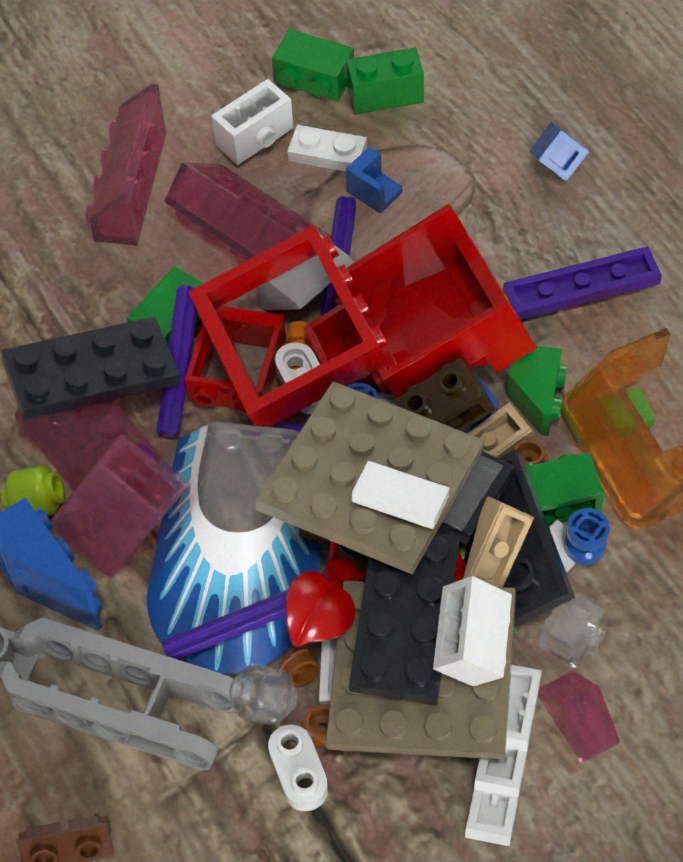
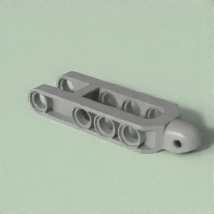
M44 617L24 625L16 632L0 627V678L15 710L195 769H211L219 750L217 742L212 744L202 737L182 731L180 725L159 718L169 696L217 711L231 713L235 711L243 692V687L236 680L206 668ZM52 657L151 689L152 693L143 713L131 710L129 714L102 705L100 699L91 697L89 701L62 692L60 686L51 684L49 688L28 680L38 661Z

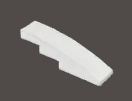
M516 665L511 667L506 760L479 759L465 838L510 846L542 670Z

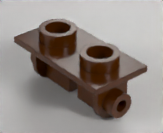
M95 813L93 816L68 820L69 829L61 830L60 822L36 827L27 826V831L20 832L17 839L22 862H88L114 857L115 853L110 837L111 826L109 816L100 817L99 813Z

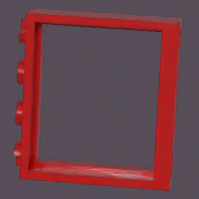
M315 225L304 229L188 292L249 418L259 432L321 400L333 381L347 386L389 364L381 350L382 347L388 345L378 325L370 328L365 319L372 315L361 294L353 298L349 288L355 286V283L345 264L339 267L336 266L333 259L339 256L337 249L329 235L321 238ZM318 256L363 342L260 397L217 309L305 261Z

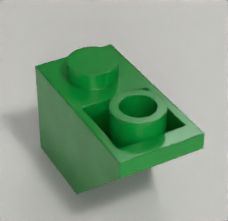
M536 345L537 349L510 365L507 397L540 435L549 436L551 421L559 422L562 398H557L555 395L557 388H565L568 366L560 365L562 349Z

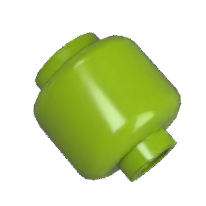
M37 465L10 472L6 479L5 487L1 489L3 507L7 509L26 498L35 511L41 508L47 516L54 515L65 498L64 485L60 475L57 472H52L45 465Z

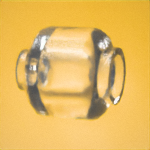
M256 664L245 667L232 681L229 690L230 699L234 703L233 707L239 718L268 725H275L283 721L293 711L297 700L296 687L286 671Z

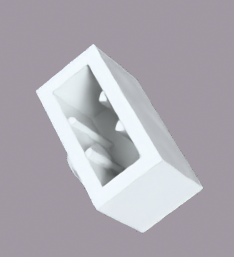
M269 79L211 115L215 145L237 165L261 149L271 146L276 139L293 129L291 99Z
M474 576L443 586L433 669L471 686L503 678L512 594Z

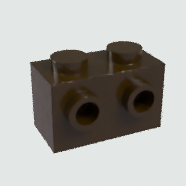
M462 357L442 365L437 373L421 383L409 386L401 396L393 400L395 406L460 431L496 410L475 371Z

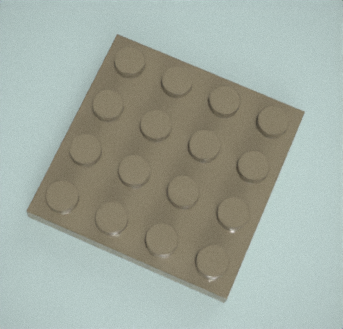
M333 381L258 495L256 510L413 575L481 456L485 440ZM368 461L450 488L449 497L434 529L351 502L352 491Z
M344 581L343 589L352 597L356 615L352 626L346 633L337 638L326 737L328 750L506 760L516 589L497 587L512 594L504 677L477 686H471L442 673L438 704L349 692L365 582Z

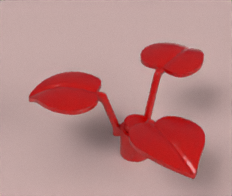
M331 541L329 554L326 557L328 564L323 572H304L293 580L288 589L285 603V618L289 637L294 647L337 638L346 633L354 622L356 615L354 601L350 594L343 589L344 581H364L367 569L359 572L352 560L338 557V544ZM459 552L454 582L460 581L466 570V563Z

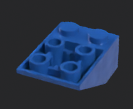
M26 498L0 512V569L17 594L97 631L103 628L98 613L103 607L94 593L97 587L85 568L77 570L72 562L75 559L74 554L62 537L58 540L54 538L50 532L53 530V526L45 512L41 508L35 511Z

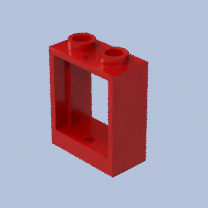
M229 306L218 308L217 310L233 342L268 348L258 384L255 386L260 397L272 390L276 376V353L284 346L286 341L284 315ZM202 322L185 376L188 400L205 407L215 405L247 413L232 382L206 378L215 346Z

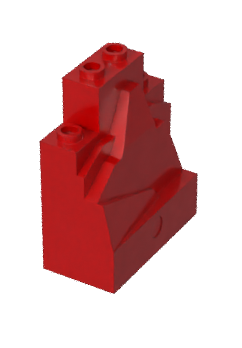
M450 204L442 207L347 267L355 283V286L349 288L353 298L359 294L362 295L372 314L365 320L370 328L378 325L388 345L382 347L381 350L389 363L351 384L364 383L371 385L376 382L383 392L390 389L397 398L409 386L423 382L437 373L442 365L456 361L461 357L470 367L491 364L495 372L498 373L537 349L528 331ZM337 292L332 295L337 306L303 327L310 340L305 345L312 349L318 362L321 364L363 342Z

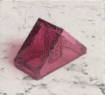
M571 671L539 688V699L581 763L619 744L620 739L600 686L577 672Z

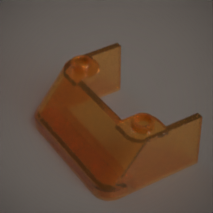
M667 328L610 351L565 394L561 406L563 421L582 453L590 452L600 482L622 520L635 528L649 527L683 512V445L663 452L625 391L626 388L635 385L643 374L662 367L671 335Z

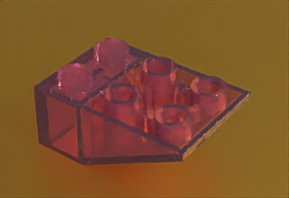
M127 430L118 437L50 522L57 534L111 578L191 483Z

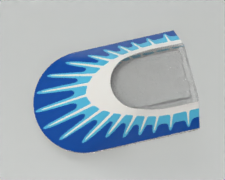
M212 422L178 439L147 590L149 620L152 630L161 644L168 638L288 590L293 580L304 572L316 571L320 573L325 545L299 536V527L256 510V499L298 436L299 432L296 430ZM283 616L179 660L229 677H240L269 668V663L296 647L291 643L286 618Z

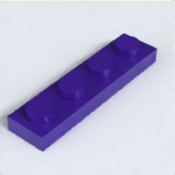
M646 246L503 283V291L520 320L659 285L662 274L649 247Z

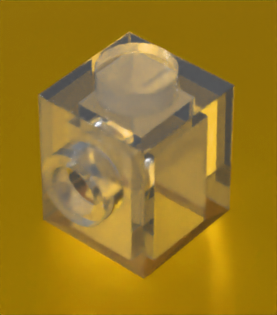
M574 593L576 598L554 608L542 625L539 647L576 668L588 649L594 652L599 647L607 629L602 627L605 610L600 608L599 604L591 597Z

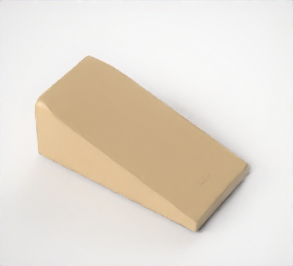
M510 402L467 433L485 440L483 451L497 458L511 452L519 441L526 439L537 441L531 428Z
M487 496L480 513L463 579L474 576L495 587H503L534 517Z

